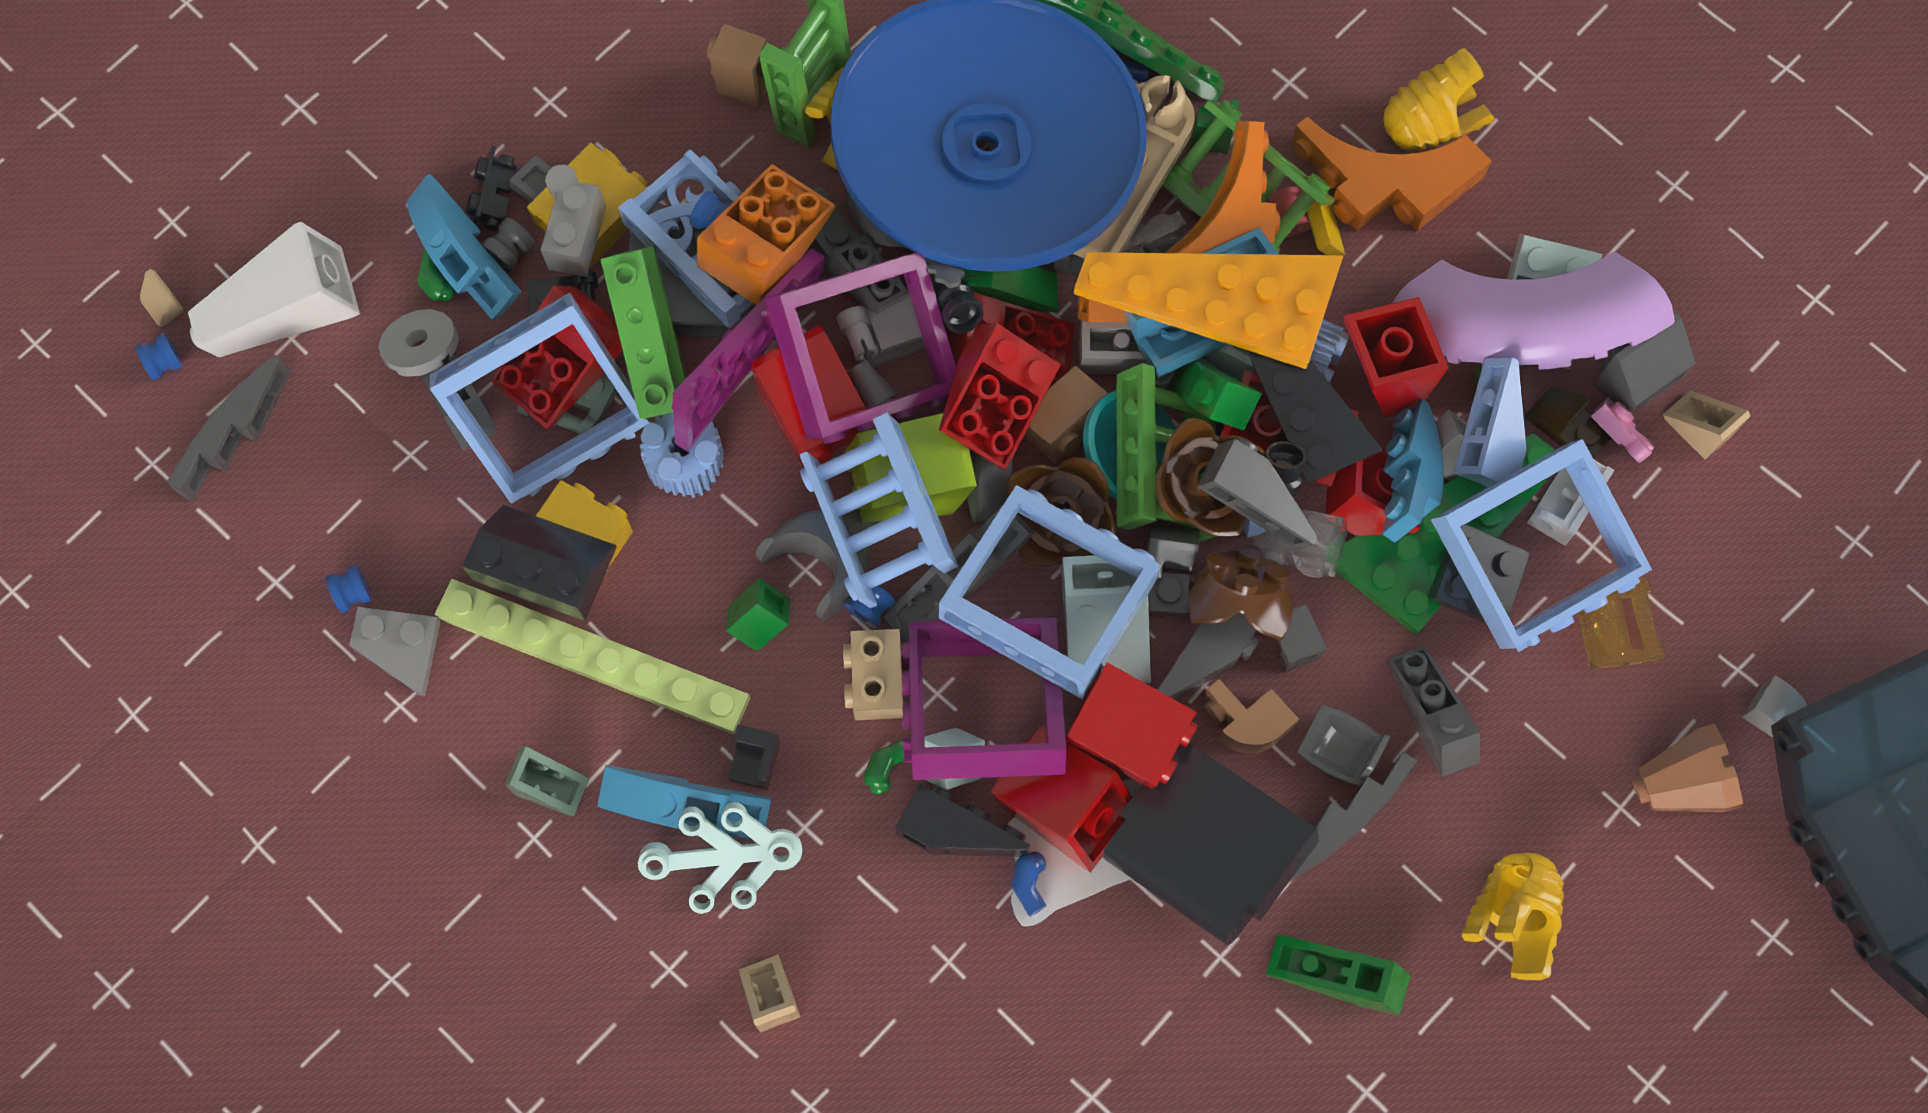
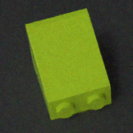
M943 413L899 423L937 516L952 515L977 486L969 449L939 431ZM877 429L857 433L848 448H846L845 453L873 440V435L878 433ZM880 454L847 470L852 472L854 487L852 492L888 476V470L893 469L888 455L883 457ZM894 490L856 510H860L862 523L878 522L903 512V507L908 505L903 491L898 493Z

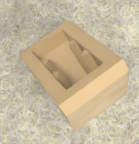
M1690 390L1670 407L1663 416L1665 421L1706 460L1735 434L1748 420L1750 414L1746 409Z
M779 955L738 969L754 1024L760 1032L801 1017Z

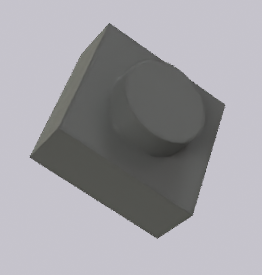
M535 155L509 180L510 188L531 203L547 187L545 178L547 172L552 167Z
M1161 573V578H1157L1148 594L1149 615L1187 618L1190 574Z

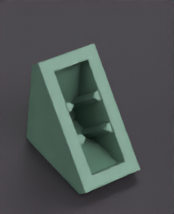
M521 745L505 785L515 796L566 815L574 816L590 778Z

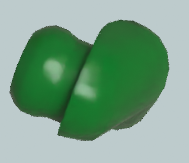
M424 249L417 277L418 285L430 299L448 302L452 299L455 290L448 281H444V278L439 273V269L432 261L426 249Z
M903 739L879 749L871 755L863 775L864 783L869 785L871 793L880 795L890 789L891 783L888 776L891 768L904 761Z

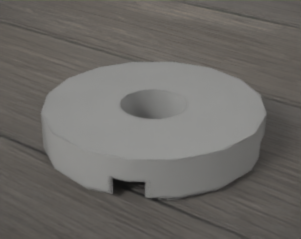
M433 309L416 310L402 315L391 323L382 334L378 347L382 360L390 370H396L398 375L405 377L421 376L435 371L442 366L441 360L448 354L451 358L456 351L459 337L452 320L444 312ZM426 340L421 345L412 347L416 342Z

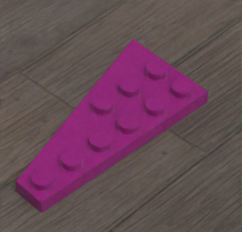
M811 248L764 298L818 282L823 276L825 256ZM764 298L735 328L731 327L727 330L720 344L674 390L672 404L674 421L672 425L674 426L675 444L689 452L752 369L750 362L760 358L775 339L776 335Z

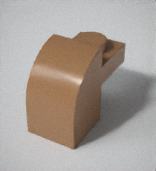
M1220 679L1207 688L1203 697L1206 702L1204 707L1212 719L1219 724L1224 722L1227 725L1222 730L1218 740L1226 747L1237 752L1258 753L1265 751L1293 730L1299 721V718L1272 689L1248 709L1243 706Z

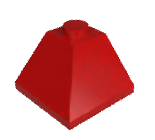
M1382 448V452L1337 471L1332 486L1328 487L1326 492L1325 520L1356 536L1383 535L1382 531L1386 520L1384 511L1391 501L1393 493L1391 484L1394 478L1384 472L1388 456L1385 452L1386 449ZM1420 523L1408 533L1417 532L1420 529Z

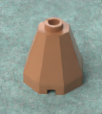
M1715 723L1696 729L1638 769L1639 778L1633 780V785L1640 804L1647 802L1651 811L1727 812L1740 808L1743 805L1735 768L1733 765H1729L1726 755H1729V752Z

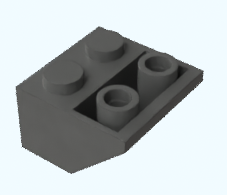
M1674 313V324L1657 335L1633 347L1626 343L1614 348L1610 352L1612 357L1600 366L1602 374L1594 385L1605 398L1609 397L1614 403L1621 402L1634 414L1684 378L1696 362L1682 318L1678 313Z

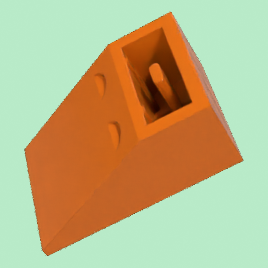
M771 164L697 237V267L757 305L801 260L835 210L836 205Z

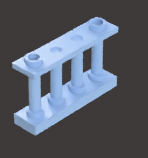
M888 412L873 419L878 433L873 435V440L820 465V462L807 451L800 454L805 467L800 470L802 480L810 492H815L849 577L844 578L847 591L854 601L858 600L869 608L878 605L871 590L872 588L924 563L928 566L933 564L943 573L959 567L900 425ZM880 454L883 457L888 455L893 469L888 470V476L835 501L827 482L828 479ZM894 490L898 493L903 491L908 505L903 507V512L851 537L849 536L842 515ZM910 526L913 529L918 527L923 539L922 542L918 543L919 548L864 573L856 552Z

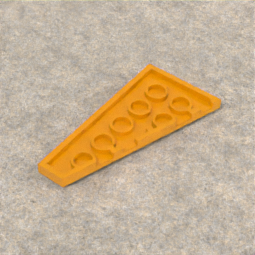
M1087 252L1073 294L1306 369L1344 255Z

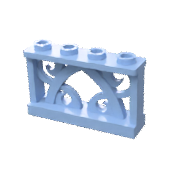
M689 149L684 153L682 159L633 200L629 198L618 208L623 224L646 247L655 246L658 259L726 327L730 328L753 303L740 294L731 298L729 296L732 292L731 288L697 267V254L693 257L687 254L693 241V228L689 221L693 208L705 192L711 191L718 195L719 201L724 204L728 202L733 203L742 193L731 181L725 183L717 176V169L707 157L702 155L699 158ZM688 179L699 181L704 187L703 192L699 195H694L690 192V187L688 186L685 194L687 203L680 204L676 197L677 187ZM668 195L671 206L660 209L650 215L646 214ZM681 221L685 229L683 237L679 239L671 238L669 232L673 229L679 230L676 222Z

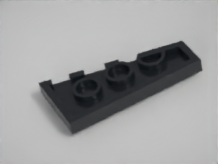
M1246 350L1287 441L1301 446L1306 453V463L1302 474L1307 485L1383 451L1311 360H1309L1307 368L1304 369Z

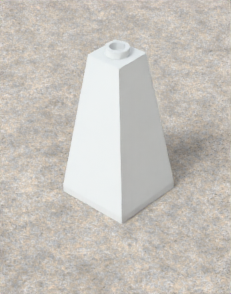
M300 221L291 226L188 311L192 326L190 328V336L194 344L198 348L217 357H222L360 315L342 247Z

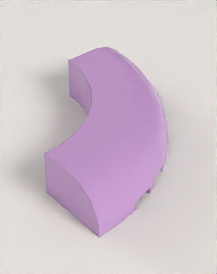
M1615 251L1589 266L1572 272L1527 280L1481 276L1464 271L1444 260H1440L1411 280L1401 289L1392 302L1396 303L1420 297L1443 355L1447 356V362L1459 364L1460 361L1482 363V367L1485 358H1514L1518 360L1519 365L1538 364L1539 370L1571 366L1572 359L1590 358L1593 356L1595 359L1607 357V351L1626 343L1633 347L1674 324L1672 304L1657 280L1644 269Z

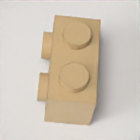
M900 629L851 631V644H843L844 669L852 668V684L844 685L845 708H853L855 720L903 718Z

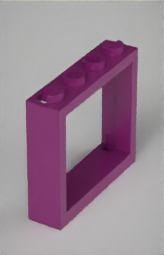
M919 252L904 254L764 298L807 439L822 438L824 444L845 438V430L857 426L859 432L875 428L873 419L887 412L890 415L892 414L894 419H900L915 414V406L927 403V407L930 408L947 403L956 365L926 261ZM904 274L935 385L829 420L796 307Z
M1056 617L1001 619L1059 652ZM945 621L909 622V642H901L902 664L910 663V671H902V695L910 696L911 704H902L903 729H911V738H903L904 763H912L913 780L1066 774V739L1062 688L1042 677L1046 743L925 747L922 657L993 655L1001 653Z

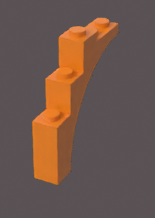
M1236 122L1232 154L1220 188L1207 211L1190 232L1165 253L1203 254L1256 228L1261 229L1270 243H1275V235L1280 228V215L1276 211V203L1261 202V194L1265 193L1267 186V177L1263 170V154L1267 152L1269 143L1268 133L1264 130L1265 122ZM1078 296L1079 320L1086 322H1128L1123 310Z

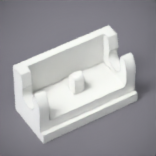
M1594 460L1607 483L1614 469L1609 466L1605 467ZM1566 468L1558 472L1527 522L1564 546L1576 534L1589 512Z

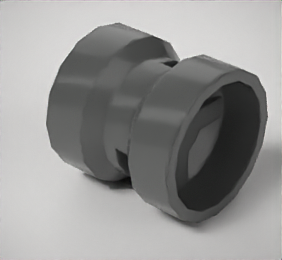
M506 217L498 226V233L494 237H488L482 246L503 270L511 272L518 264L519 255L528 252L536 242L525 228L511 218Z

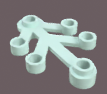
M732 802L727 804L722 810L721 822L723 827L733 832L742 830L756 842L755 844L741 845L707 820L701 809L688 807L680 814V830L688 836H700L715 848L672 852L667 845L660 842H652L645 845L640 851L638 868L644 877L651 880H659L666 877L671 870L717 866L702 884L695 886L690 892L689 905L691 909L696 913L703 914L713 908L715 895L743 863L760 861L746 880H740L732 887L731 901L734 906L740 909H748L755 904L757 891L775 870H788L800 861L802 843L799 837L789 830L777 829L770 831L747 814V810L742 804ZM731 812H737L742 818L737 822H732L727 818V815ZM689 816H693L700 823L696 826H689L684 820ZM777 847H785L789 852L785 856H778L773 851ZM651 860H658L661 862L662 867L660 869H652L647 863ZM740 890H747L751 893V896L747 899H741L736 893ZM699 894H704L710 900L707 903H698L695 897Z

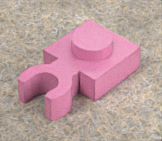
M1607 397L1596 407L1591 417L1618 445L1622 443L1638 463H1641L1652 454L1651 450L1654 449V445L1635 429L1636 425L1632 422L1634 417L1621 402L1614 403Z

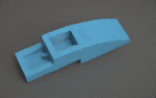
M431 174L426 175L406 201L414 228L424 248L444 278L458 294L467 291L492 320L502 317L522 291L476 239L481 232L437 180Z
M1421 399L1411 409L1404 408L1399 412L1392 424V427L1395 428L1393 437L1385 450L1388 456L1384 472L1394 478L1391 484L1393 489L1391 501L1384 511L1386 520L1382 534L1394 543L1421 523L1422 518L1441 503L1444 478L1443 454L1435 419L1429 403L1424 399Z
M605 765L597 807L680 829L679 818L681 812L688 807H697L703 811L707 820L726 834L752 839L742 830L733 832L725 829L721 822L722 810L729 803H740L746 808L747 814L766 827L771 799L767 796L688 783V779ZM731 812L727 815V818L732 822H737L741 820L742 816L737 812ZM689 816L684 820L689 826H696L700 823L693 816Z

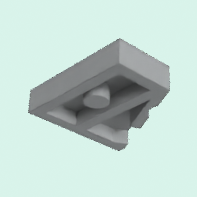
M358 607L349 646L393 678L395 677L419 696H425L441 621L438 617Z

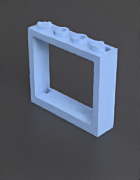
M571 293L566 294L430 374V390L511 504L528 494H531L533 497L541 490L542 485L555 478L557 480L566 478L574 472L576 466L589 458L595 460L602 457L610 450L611 445L623 438L629 440L636 437L635 432L649 424V418H639L632 386ZM573 324L627 407L513 473L457 391Z
M1583 439L1564 444L1431 519L1500 649L1516 648L1520 652L1528 646L1536 645L1540 642L1538 635L1548 629L1551 632H1556L1571 625L1574 622L1572 618L1574 614L1583 609L1585 613H1589L1608 603L1607 595L1616 590L1619 593H1624L1635 588V585L1640 582L1639 577L1652 570ZM1566 468L1618 568L1514 627L1460 526Z
M1016 485L939 602V619L1083 700L1157 581L1160 564L1155 562L1154 557L1148 552L1139 548L1132 549L1119 542L1117 536L1112 532L1102 528L1097 530L1084 523L1083 519L1074 511L1069 509L1061 510L1048 503L1047 499L1039 492L1031 489L1026 491ZM1017 513L1022 514L1137 578L1083 665L962 598Z

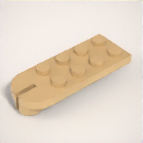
M1156 76L1147 82L1136 85L1141 96L1147 129L1146 151L1140 177L1130 200L1117 219L1099 237L1073 254L1085 259L1087 252H1123L1192 135L1195 112L1190 99L1185 95V90L1180 81L1177 80L1173 86L1171 101L1161 110L1159 108L1169 93L1170 76Z

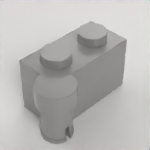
M556 165L547 172L545 178L548 190L555 198L541 252L549 270L587 277L606 210V204L599 186L580 183L575 171L570 166Z
M910 294L909 297L877 314L862 305L848 308L836 317L842 335H846L854 353V359L856 361L867 360L872 368L925 350Z
M1082 320L1079 334V369L1085 374L1117 375L1141 363L1148 364L1136 344L1128 322H1086ZM1174 370L1158 378L1155 375V386L1161 389L1168 387L1172 382Z

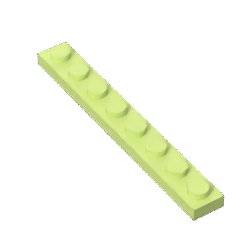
M451 579L435 612V616L439 620L735 735L737 724L739 725L750 700L748 693L454 579Z

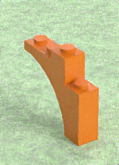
M1307 116L1296 125L1291 141L1296 154L1302 160L1309 161L1319 171L1320 178L1330 188L1336 189L1335 201L1332 203L1333 210L1339 220L1345 224H1350L1356 231L1360 230L1390 205L1393 207L1396 216L1403 223L1410 224L1418 231L1481 181L1491 164V160L1466 134L1448 145L1430 151L1413 154H1385L1347 144L1324 131Z

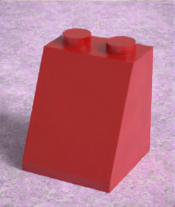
M1420 297L1345 315L1343 319L1371 389L1385 417L1399 414L1404 408L1411 409L1421 399L1426 401L1449 369Z
M821 324L804 333L803 335L829 420L865 409L866 407ZM779 347L750 362L757 392L803 468L804 465L800 454L807 451L821 464L832 457L833 451L846 444L849 446L856 434L860 433L856 426L845 430V438L824 444L822 438L807 439Z
M1107 662L1075 714L1065 733V739L1067 743L1097 761L1152 789L1157 786L1159 781L1166 784L1178 763L1172 757L1179 744L1186 747L1194 735L1198 725L1193 723L1192 720L1197 712Z
M1039 727L1035 734L1023 744L1046 743L1045 729ZM1067 742L1066 774L998 777L995 786L990 791L1005 811L1090 873L1103 857L1110 839L1123 824L1119 814L1132 799V795L1116 771Z

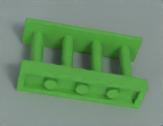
M807 0L809 14L789 44L779 49L766 43L759 54L776 132L808 149L816 138L813 117H809L805 113L806 105L811 102L821 86L846 65L852 55L843 0Z
M1208 100L1204 107L1216 116L1184 159L1180 163L1176 162L1163 183L1167 189L1200 217L1207 211L1220 188L1228 163L1209 187L1204 186L1203 189L1191 181L1194 177L1192 172L1227 127L1235 132L1236 122H1242L1239 120L1242 113L1226 100L1221 104ZM1268 144L1267 152L1263 156L1274 166L1266 175L1267 186L1265 193L1261 194V202H1265L1285 176L1289 177L1303 189L1302 193L1280 219V228L1275 235V243H1271L1278 253L1281 250L1279 245L1315 200L1321 205L1331 206L1335 199L1327 193L1330 186L1313 173L1309 177L1306 176Z
M650 246L602 258L601 264L639 418L645 419L672 413L673 392L687 376L655 246Z
M1141 363L1117 374V527L1132 530L1154 522L1158 518L1185 525V530L1199 531V543L1217 537L1201 531L1186 521L1172 519L1161 508L1159 502L1156 501L1155 479L1158 463H1156L1155 441L1167 444L1175 430L1156 425L1155 404L1183 411V422L1191 418L1205 420L1212 425L1215 435L1216 421L1209 419L1187 405L1178 393L1156 387L1154 366ZM1203 473L1198 474V482L1200 481Z

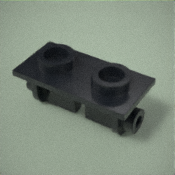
M493 145L485 158L480 156L477 161L474 179L480 181L477 192L471 191L466 213L471 215V221L474 224L477 221L484 222L486 229L498 231V226L505 219L509 198L496 194V190L510 194L512 188H510L509 180L515 175L517 166L514 164L515 159L509 155H500L499 158L494 157L496 146Z

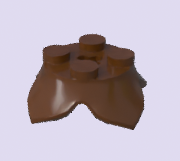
M1196 418L1186 419L1170 436L1165 448L1164 458L1158 463L1156 468V496L1161 508L1172 519L1186 521L1210 535L1227 537L1239 535L1247 518L1198 488V474L1204 473L1219 444L1232 439L1251 441L1239 436L1219 437L1215 435L1212 425L1205 420ZM1251 442L1258 448L1257 453L1265 457L1266 452L1258 445Z
M1074 457L1065 460L1057 467L1046 465L1028 466L1008 477V497L1016 485L1026 491L1029 489L1035 490L1042 494L1048 503L1057 508L1059 504L1069 503L1072 511L1077 513L1084 523L1097 530L1100 528L1106 529L1115 535L1116 525L1110 508L1108 482L1102 470L1094 461ZM1017 513L1035 533L1019 549L1024 564L1034 567H1051L1061 564L1063 557L1094 555L1022 514Z
M1241 545L1238 547V551L1209 555L1206 566L1191 576L1192 582L1195 583L1188 599V609L1192 624H1219L1227 622L1237 613H1242L1245 615L1249 625L1257 632L1281 641L1292 621L1290 601H1292L1293 595L1287 586L1290 572L1285 567L1279 566L1275 562L1263 557L1262 551L1252 545Z

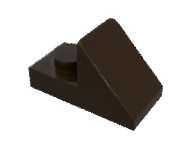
M1550 387L1525 415L1527 420L1560 446L1583 439L1593 459L1612 439L1591 417L1592 415L1584 410L1591 400L1584 395Z

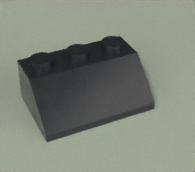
M502 505L479 528L462 567L473 581L585 621L617 546Z

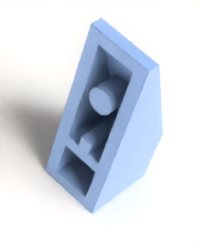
M1485 358L1454 474L1490 487L1522 469L1526 454L1518 360L1514 358Z

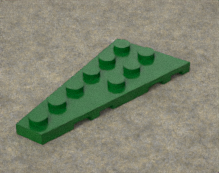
M1036 0L1068 13L1097 33L1109 46L1161 75L1170 76V80L1174 82L1180 81L1184 88L1206 100L1217 102L1223 93L1225 81L1220 78L1221 74L1217 70L1196 62L1182 50L1174 47L1124 12L1125 9L1113 0Z
M1534 433L1525 438L1526 454L1522 468L1555 449ZM1459 476L1443 486L1440 505L1422 518L1420 529L1417 532L1407 533L1395 543L1384 535L1356 536L1323 555L1321 560L1416 636L1442 606L1428 599L1446 548L1431 519L1488 487ZM1549 477L1465 525L1499 538Z

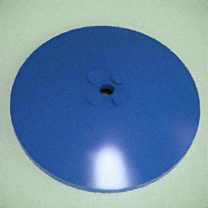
M926 0L915 4L880 24L860 43L846 63L833 97L831 143L834 159L846 189L860 210L876 227L905 248L915 253L919 252L925 258L963 269L979 271L1028 269L1054 262L1085 247L1099 237L1126 207L1140 177L1146 151L1147 129L1141 96L1123 61L1087 25L1066 12L1036 0ZM981 140H989L997 148L993 151H982L977 147L976 143Z

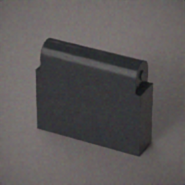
M1190 743L1186 747L1179 744L1172 757L1178 763L1166 784L1159 781L1157 786L1152 789L1142 784L1119 814L1123 824L1107 844L1103 859L1228 946L1240 935L1252 917L1261 921L1319 843L1318 832L1315 826Z

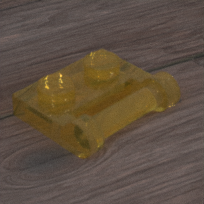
M1639 578L1640 582L1635 585V588L1627 592L1619 593L1618 590L1606 596L1608 603L1594 611L1585 613L1583 609L1578 612L1590 670L1649 663L1666 658L1664 646L1658 643L1648 593L1651 592L1649 579ZM1621 598H1632L1642 648L1632 649Z

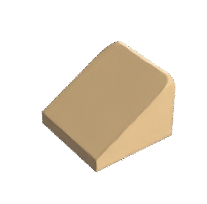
M149 269L146 271L140 300L156 324L162 327L183 314L184 308L155 270Z

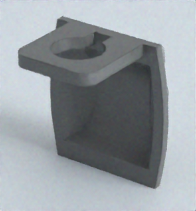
M1322 704L1296 753L1322 772L1346 783L1361 787L1364 780L1374 770L1390 736L1387 734L1380 736L1355 717Z

